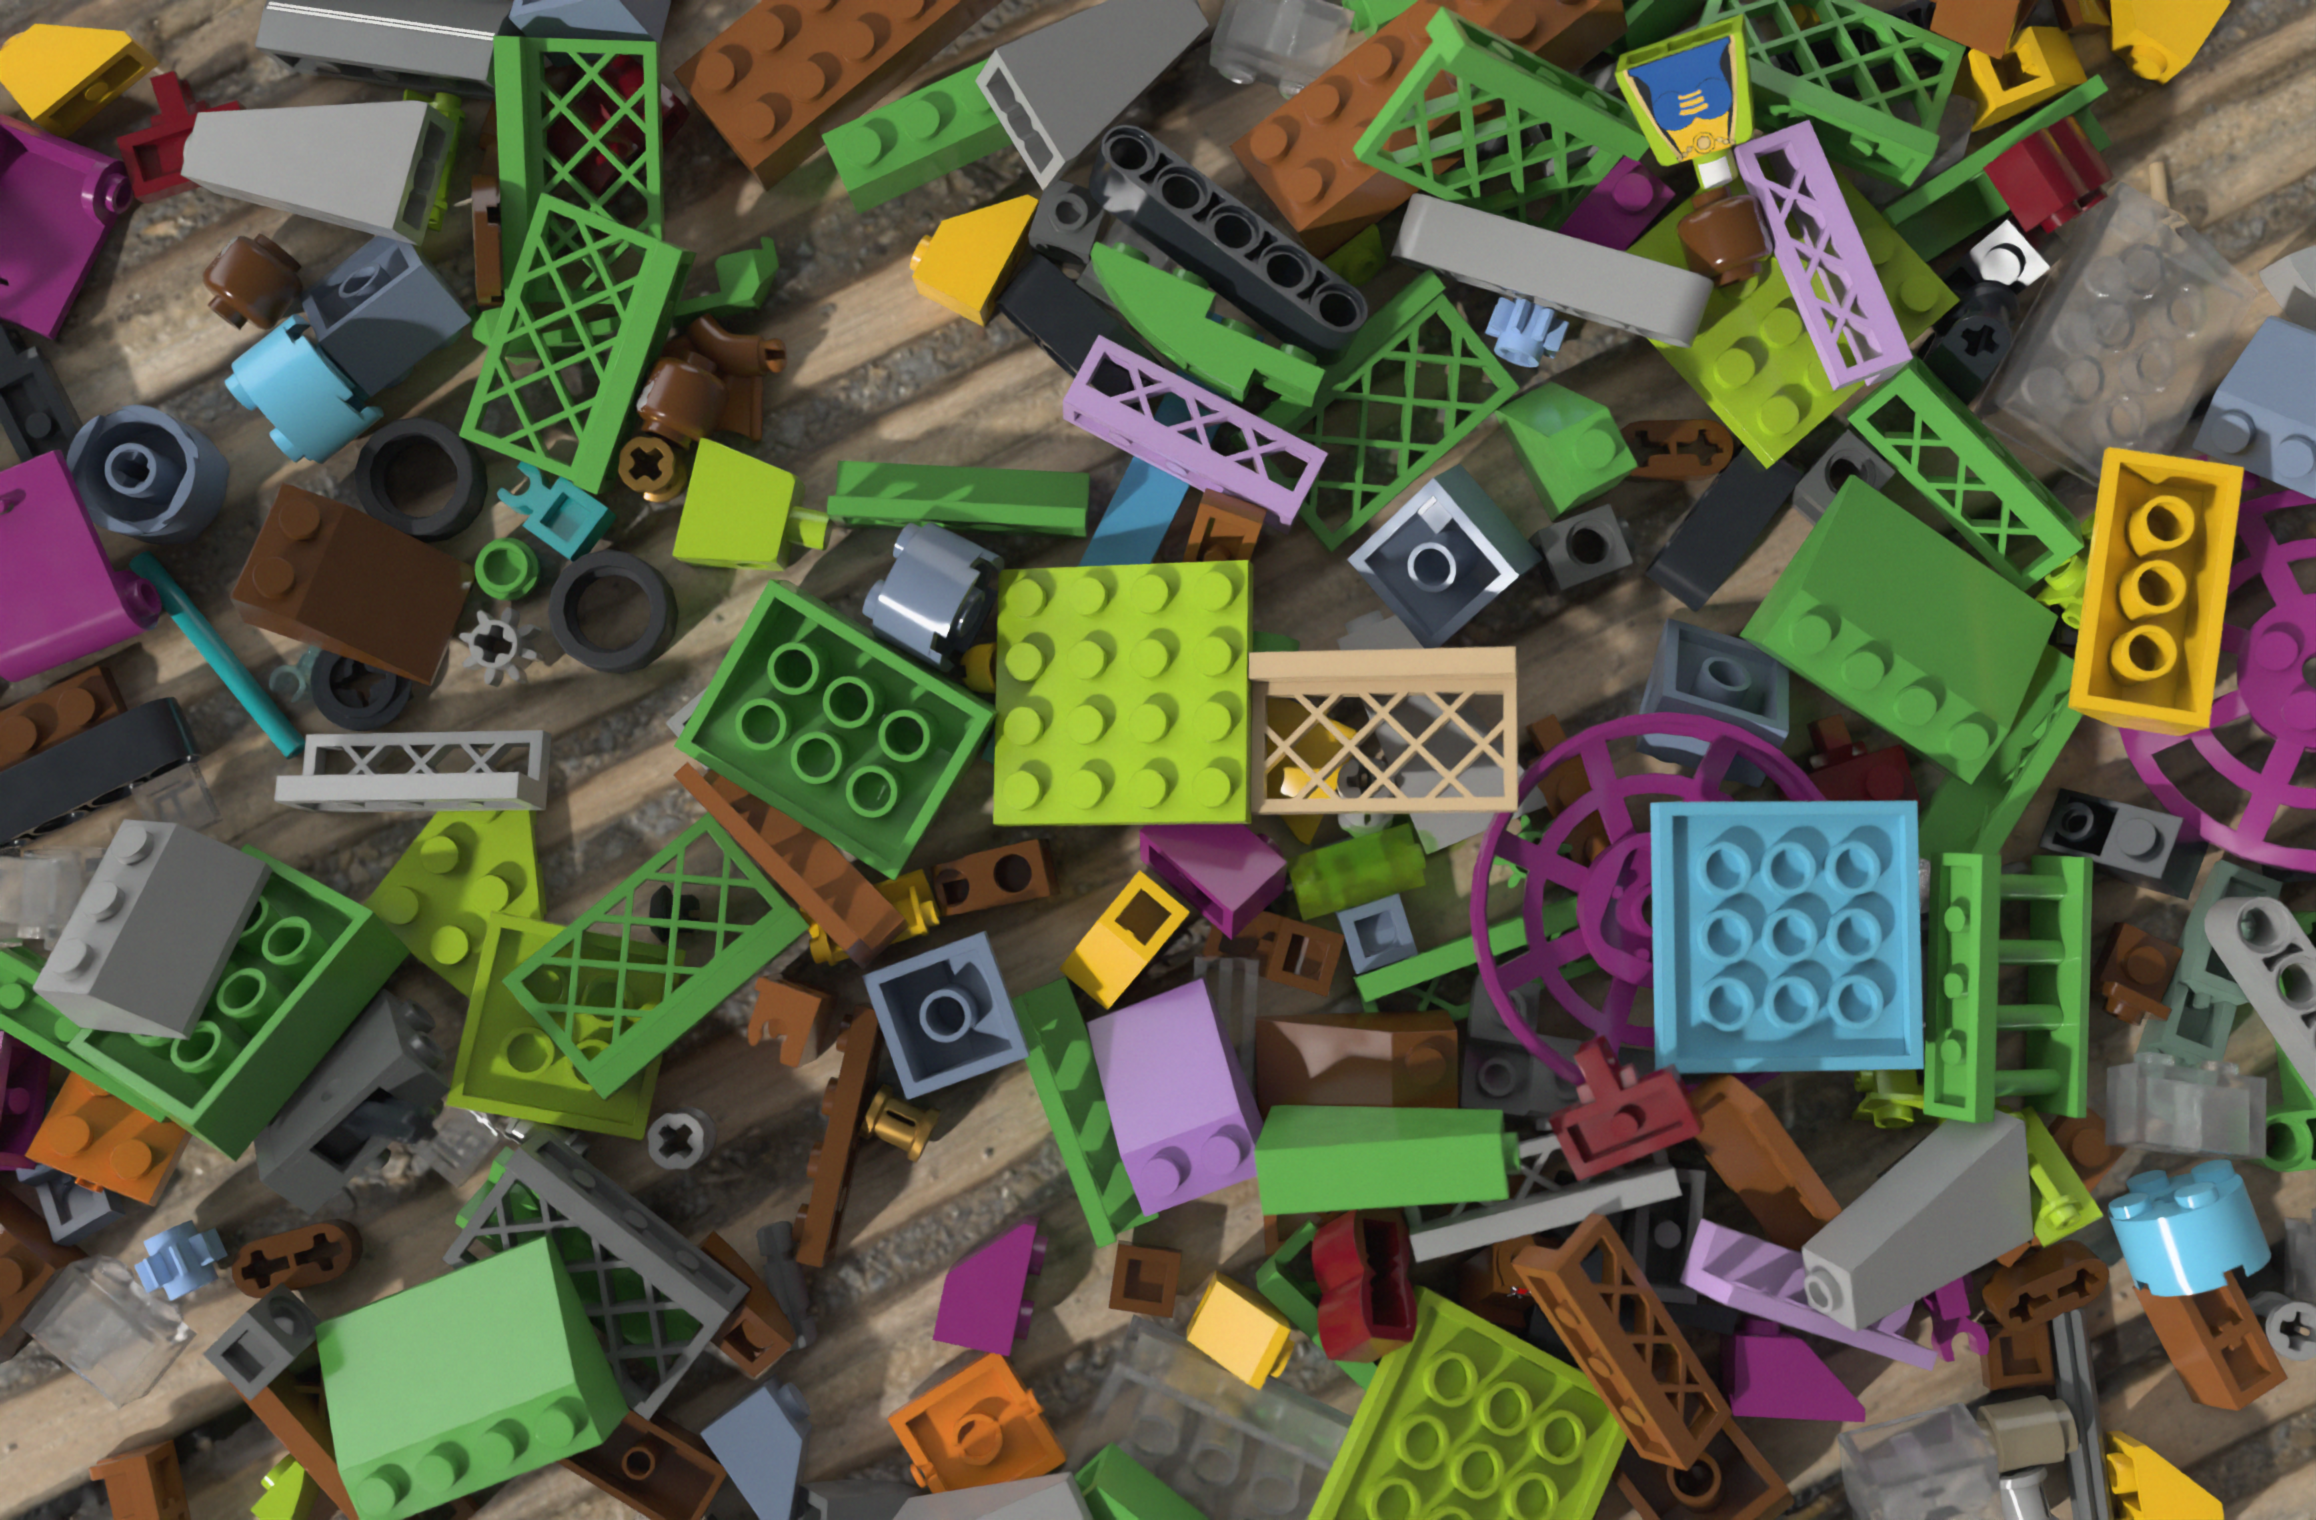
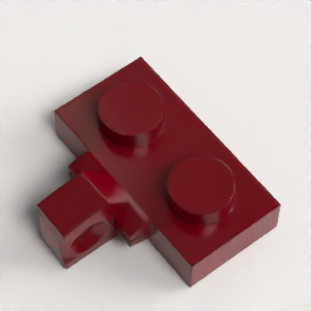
M176 71L150 78L161 114L150 117L152 127L116 138L135 198L145 204H149L202 187L180 175L184 164V145L188 136L193 132L198 112L247 110V108L238 100L210 108L209 103L205 100L196 102L189 81L177 76Z
M1841 714L1830 715L1806 724L1816 755L1805 758L1809 772L1806 775L1827 801H1917V806L1922 805L1901 744L1868 754L1863 740L1852 743ZM1775 784L1774 787L1779 801L1792 802L1781 787Z
M1605 1035L1580 1044L1578 1051L1574 1053V1058L1586 1082L1576 1087L1581 1101L1553 1112L1548 1120L1578 1181L1701 1134L1705 1126L1675 1064L1640 1077L1634 1063L1621 1067L1620 1061Z

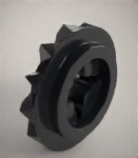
M322 649L313 664L310 685L315 704L329 721L339 727L352 731H377L378 728L389 722L400 719V712L406 703L414 698L411 690L412 679L364 663L367 671L386 676V679H381L380 683L370 687L371 697H368L367 701L363 692L344 687L341 688V685L349 684L350 680L360 677L359 667L362 666V662Z

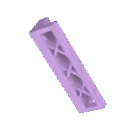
M1810 120L1738 145L1733 151L1736 165L1749 195L1756 197L1760 203L1772 241L1773 251L1833 390L1841 389L1865 380L1866 385L1870 386L1891 378L1913 359V356ZM1764 155L1768 156L1779 184L1764 178L1756 158ZM1774 200L1782 203L1780 210H1778ZM1790 209L1805 244L1790 238L1784 224ZM1800 259L1808 262L1805 270ZM1816 269L1831 304L1816 298L1810 282ZM1825 318L1833 321L1831 329ZM1842 329L1858 364L1850 368L1846 367L1836 344Z
M1098 335L1063 399L1064 420L1205 492L1206 488L1266 508L1267 512L1263 523L1288 535L1297 518L1302 503L1328 455L1327 452L1101 335ZM1106 358L1128 369L1135 390L1109 397L1090 387L1089 384L1103 359ZM1140 376L1155 384L1143 388ZM1172 392L1185 399L1192 420L1167 427L1153 419L1147 399ZM1139 402L1142 413L1126 405ZM1197 406L1212 414L1200 417ZM1230 422L1243 430L1249 450L1225 457L1211 450L1204 428ZM1195 431L1199 443L1184 436V434ZM1255 436L1270 444L1258 447ZM1286 451L1308 463L1293 492L1268 479L1262 461L1263 457ZM1253 461L1256 472L1240 464Z
M1701 1218L1680 1279L1681 1283L1725 1305L1932 1371L1938 1352L1904 1337L1915 1301L1855 1332L1808 1305L1804 1289L1805 1272L1802 1252Z

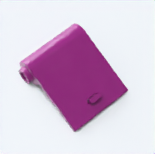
M0 113V279L9 284L0 281V319L54 340L119 214L129 208L134 192L123 161Z
M61 450L50 451L1 471L0 514L7 511L9 506L14 505L12 511L0 515V676L10 682H20L156 628L159 621V612L162 608L161 598L157 589L148 579L141 578L130 570L114 572Z

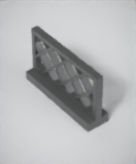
M544 1128L518 1147L505 1165L507 1169L442 1259L454 1269H458L479 1260L467 1251L478 1236L501 1234L503 1250L518 1245L516 1232L544 1229L545 1234L550 1232L568 1273L597 1270L602 1302L582 1305L588 1317L604 1315L609 1347L601 1348L606 1359L612 1360V1364L609 1361L608 1363L626 1404L648 1421L725 1320L742 1301L750 1288ZM519 1180L539 1195L542 1217L514 1220L509 1193ZM557 1210H558L560 1213H562L563 1215H559V1216H558ZM497 1211L498 1222H489ZM578 1226L590 1235L594 1258L565 1260L560 1228ZM609 1251L615 1256H609ZM630 1267L641 1275L644 1281L646 1298L617 1301L612 1269ZM660 1291L664 1293L666 1296L661 1297ZM683 1308L704 1326L694 1339L668 1341L663 1310ZM649 1311L654 1343L624 1345L619 1314ZM682 1354L674 1366H672L671 1355ZM656 1356L661 1383L652 1395L630 1379L627 1358Z

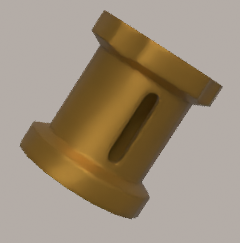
M636 437L627 442L620 451L618 471L622 480L647 501L654 503L670 502L677 498L685 489L688 480L687 466L682 457L660 438ZM652 459L658 463V467L662 472V475L655 481L648 477V471L644 467Z
M883 1083L865 1116L858 1135L865 1139H869L874 1135L908 1151V1159L917 1163L942 1111L935 1107H931L926 1111L893 1095V1087Z

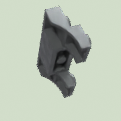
M1476 975L1472 981L1466 1036L1458 1072V1109L1502 1110L1505 1123L1536 1127L1535 1134L1538 1136L1552 1134L1554 1132L1548 1122L1551 1114L1581 1101L1576 1086L1556 1076L1528 1053L1503 1022L1485 988L1482 976ZM1528 982L1508 992L1518 1012L1536 1032L1540 984ZM1537 1034L1566 1060L1578 1065L1574 1058V1053L1578 1051L1580 1044L1587 1041ZM1620 1046L1617 1058L1620 1061L1621 1067L1634 1063L1640 1077L1655 1071L1654 1051ZM1712 1073L1679 1074L1686 1086L1699 1084ZM1691 1137L1667 1146L1702 1152Z

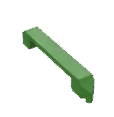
M760 237L763 249H749L720 256L715 263L721 292L680 301L670 329L688 326L707 313H711L715 319L759 309L768 294L779 268L773 239L770 237ZM474 303L467 310L472 319L470 326L473 338L487 347L490 346L502 307L481 312L480 307ZM519 315L514 331L525 326L521 315ZM620 316L586 324L595 344L598 345L616 337L622 321ZM575 326L542 333L553 357L585 349ZM530 335L511 342L505 356L506 359L515 365L541 360Z

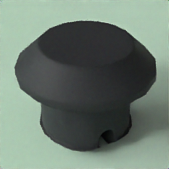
M667 885L661 886L652 895L649 918L671 919L674 895H672ZM693 894L681 895L679 920L700 921V918L688 916L690 910H700L699 900ZM650 927L651 932L661 942H666L670 938V928ZM678 929V933L692 934L695 931L689 929Z

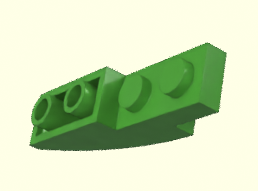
M1095 242L1090 253L1093 270L1108 296L1140 335L1180 370L1211 390L1243 405L1254 382L1312 408L1325 375L1324 369L1315 366L1317 359L1312 354L1290 344H1282L1278 350L1257 341L1256 337L1258 334L1254 329L1234 319L1222 318L1220 324L1212 321L1211 319L1215 312L1216 294L1207 290L1209 284L1200 276L1180 268H1174L1172 274H1169L1149 265L1150 258L1145 253L1121 242H1115L1112 248Z

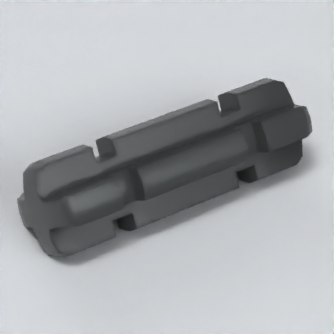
M779 1221L762 1226L757 1230L756 1237L760 1255L767 1256L768 1262L766 1265H763L768 1290L776 1299L797 1337L788 1350H798L812 1345L817 1339V1331L813 1315H807L806 1309L810 1306V1300L802 1265L796 1262L797 1255H794L792 1250L794 1246H797V1243L792 1241L793 1225L789 1221Z

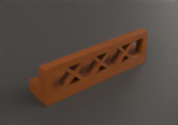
M687 762L673 775L862 970L910 925L827 839L712 769L702 777Z
M1729 1072L1712 1073L1690 1092L1705 1123L1702 1133L1691 1138L1768 1241L1802 1252V1246L1843 1211L1767 1104Z
M1590 1213L1559 1251L1527 1244L1511 1262L1512 1266L1639 1456L1688 1471L1732 1414V1411L1605 1215ZM1596 1243L1603 1253L1601 1283H1592L1579 1264ZM1620 1293L1630 1294L1636 1303L1634 1332H1624L1618 1323ZM1653 1343H1662L1668 1352L1666 1381H1656L1651 1374ZM1685 1392H1694L1704 1410L1688 1429L1683 1422Z
M316 1339L310 1344V1347L319 1356L318 1344ZM286 1367L251 1401L229 1382L348 1519L360 1520L338 1472L322 1368L320 1382H300ZM310 1393L319 1394V1403ZM470 1494L448 1501L457 1511L449 1520H469L481 1507ZM414 1514L401 1520L422 1519L418 1516V1514Z

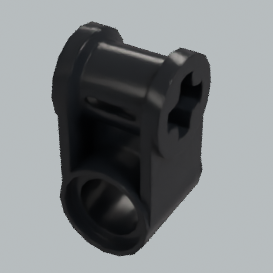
M1982 282L1971 286L1963 294L1960 301L1954 306L1939 328L1935 329L1926 338L1916 353L1966 406L1973 401L1989 374L2010 348L2012 341L2011 328L2019 314L2018 298L2010 288L1997 282Z

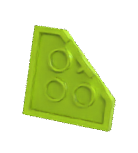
M536 810L437 811L363 905L373 911L411 951L410 953L469 999H471L491 910L545 921L544 914H547L543 871L542 863H538L534 826H537Z

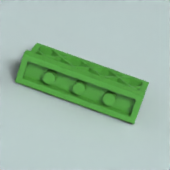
M1707 0L1696 29L1744 14L1748 37L1755 129L1771 134L1810 120L1827 159L1904 191L1908 190L1934 157L1941 137L1936 135L1966 46L1855 0H1760L1741 6L1738 0ZM1800 3L1815 9L1822 25L1800 31L1788 7ZM1720 6H1722L1724 12L1718 14ZM1771 13L1784 37L1761 44L1749 20ZM1861 28L1873 33L1881 49L1860 56L1847 31ZM1830 37L1843 62L1821 69L1808 44ZM1791 50L1804 75L1797 77L1773 67L1769 57ZM1918 52L1942 62L1939 74L1920 81L1907 56ZM1889 62L1902 87L1881 94L1868 69ZM1851 75L1864 100L1857 102L1833 92L1829 82ZM1910 100L1922 121L1920 128L1895 118L1888 106Z
M1441 6L1425 28L1433 42L1352 149L1359 161L1446 201L1557 233L1623 155L1638 161L1650 145L1628 103ZM1441 69L1457 76L1458 92L1425 102L1424 91ZM1497 98L1505 100L1506 116L1474 126L1472 106ZM1460 111L1462 130L1429 140L1427 121ZM1544 122L1551 124L1552 139L1521 149L1520 130ZM1413 125L1416 126L1418 144L1392 153L1382 149V146L1393 132ZM1504 135L1508 136L1509 153L1477 163L1476 144ZM1590 145L1600 148L1587 165L1567 171L1566 153ZM1464 149L1465 167L1442 175L1433 173L1431 159ZM1550 158L1554 159L1553 176L1524 185L1523 167ZM1510 172L1512 189L1488 197L1480 195L1479 181ZM1556 194V202L1540 222L1526 216L1525 203Z
M493 36L505 298L541 192L551 195L564 180L591 205L589 211L621 224L623 223L606 205L630 182L648 201V217L636 230L643 233L648 230V235L665 241L660 42ZM544 52L568 53L587 73L563 99L545 81ZM581 53L605 55L593 66ZM620 54L643 55L644 84L627 101L601 73ZM594 81L620 107L597 133L570 107ZM545 95L555 105L547 115ZM644 98L645 119L635 109ZM562 114L589 140L566 165L547 147V130ZM627 115L646 134V151L630 167L603 141ZM595 148L623 174L599 199L573 173ZM548 163L558 172L550 181ZM645 165L647 166V185L636 175ZM553 216L546 238L551 247V229L560 237L551 248L555 257L567 245L574 252L584 248L575 238L580 233L577 223L567 230ZM624 240L609 255L606 261L609 268H611L630 247L644 259L647 249ZM541 253L535 270L546 265ZM592 255L582 260L594 272L577 289H570L576 303L604 291L590 289L600 278L602 279ZM551 274L531 282L525 297L528 304L535 302L564 303L558 289L553 288ZM631 290L621 293L626 305H628L632 293ZM609 298V299H607V300H605V301H603V302H600V303H598V304H614V303H613L612 299Z
M541 192L459 436L574 482L573 486L596 495L613 491L619 475L620 451L627 442L631 441L639 419L634 409L635 400L654 360L660 358L697 253ZM554 212L575 220L587 245L556 260L546 238ZM591 227L611 234V236L597 242ZM624 240L647 249L638 275L617 284L602 250ZM541 253L546 265L535 270ZM592 255L607 289L576 303L561 269ZM551 274L566 308L536 321L525 297L531 282ZM633 288L628 305H626L621 293ZM611 298L622 322L616 337L596 345L581 311ZM519 315H521L525 326L514 331ZM570 316L586 350L556 363L540 329ZM530 335L545 368L515 381L505 356L511 342ZM612 348L607 365H605L600 353ZM590 358L600 379V385L596 397L575 405L560 371ZM500 375L504 387L494 391L498 376ZM550 377L565 411L535 423L520 389ZM509 394L524 429L506 437L482 429L481 426L489 403ZM591 408L586 425H584L579 413ZM569 418L580 441L572 464L552 457L539 431ZM528 436L534 449L519 444L516 441Z
M1430 268L1413 278L1365 320L1350 349L1341 361L1328 366L1315 364V366L1325 370V375L1312 408L1279 394L1255 415L1311 443V445L1321 449V444L1355 446L1352 483L1319 480L1318 473L1307 494V503L1305 500L1303 501L1298 514L1300 520L1328 553L1334 551L1520 389L1442 293L1446 287ZM1435 312L1452 331L1450 356L1417 353L1419 326ZM1408 336L1407 352L1391 351ZM1462 345L1473 358L1461 357ZM1379 360L1406 361L1403 397L1370 394L1372 367ZM1416 362L1449 365L1446 401L1413 398ZM1460 366L1482 368L1498 389L1481 404L1457 402ZM1361 377L1359 393L1344 392ZM1333 400L1359 402L1356 438L1322 435L1324 408ZM1369 403L1402 406L1399 442L1366 439ZM1413 407L1445 409L1443 437L1434 445L1410 443ZM1456 411L1470 412L1455 425ZM1313 418L1312 434L1296 433ZM1241 428L1228 438L1239 452L1249 450ZM1255 436L1258 447L1270 444ZM1365 447L1398 450L1397 474L1386 486L1362 484ZM1409 451L1424 452L1408 466ZM1269 456L1263 457L1262 461L1268 479L1293 492L1295 489L1293 486H1296L1300 479L1286 478L1270 460ZM1318 488L1351 491L1350 516L1332 533L1316 515ZM1362 492L1377 493L1361 507Z
M708 812L501 981L582 1073L602 1099L608 1101L808 932L810 926L794 907L791 908ZM705 833H708L724 852L722 877L683 874L685 850ZM677 857L676 874L659 873L661 869ZM731 861L746 879L729 878ZM647 881L675 883L671 919L632 916L635 891ZM682 884L721 886L718 923L679 920ZM728 887L756 889L771 906L772 910L754 925L726 924ZM626 899L624 916L607 915V913ZM595 923L622 924L623 935L620 962L581 959L583 933ZM631 925L670 928L667 965L628 962ZM678 929L716 931L715 957L702 968L674 966ZM724 932L742 933L741 936L723 950ZM574 941L572 958L555 957ZM544 965L571 967L568 1005L539 1003L523 985V982ZM580 968L619 970L615 1008L576 1005ZM627 971L666 974L664 1000L651 1011L623 1009ZM674 974L692 975V977L672 992ZM547 1012L567 1013L565 1032ZM575 1014L614 1016L612 1043L589 1061L572 1042ZM622 1017L641 1018L621 1035Z

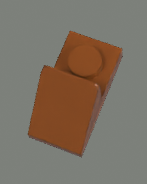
M1206 488L1198 508L1182 563L1251 561L1267 509Z

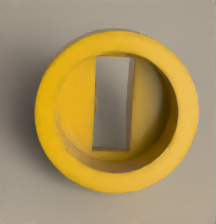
M997 642L983 643L971 647L960 660V665H966V677H961L962 682L974 692L982 694L996 693Z

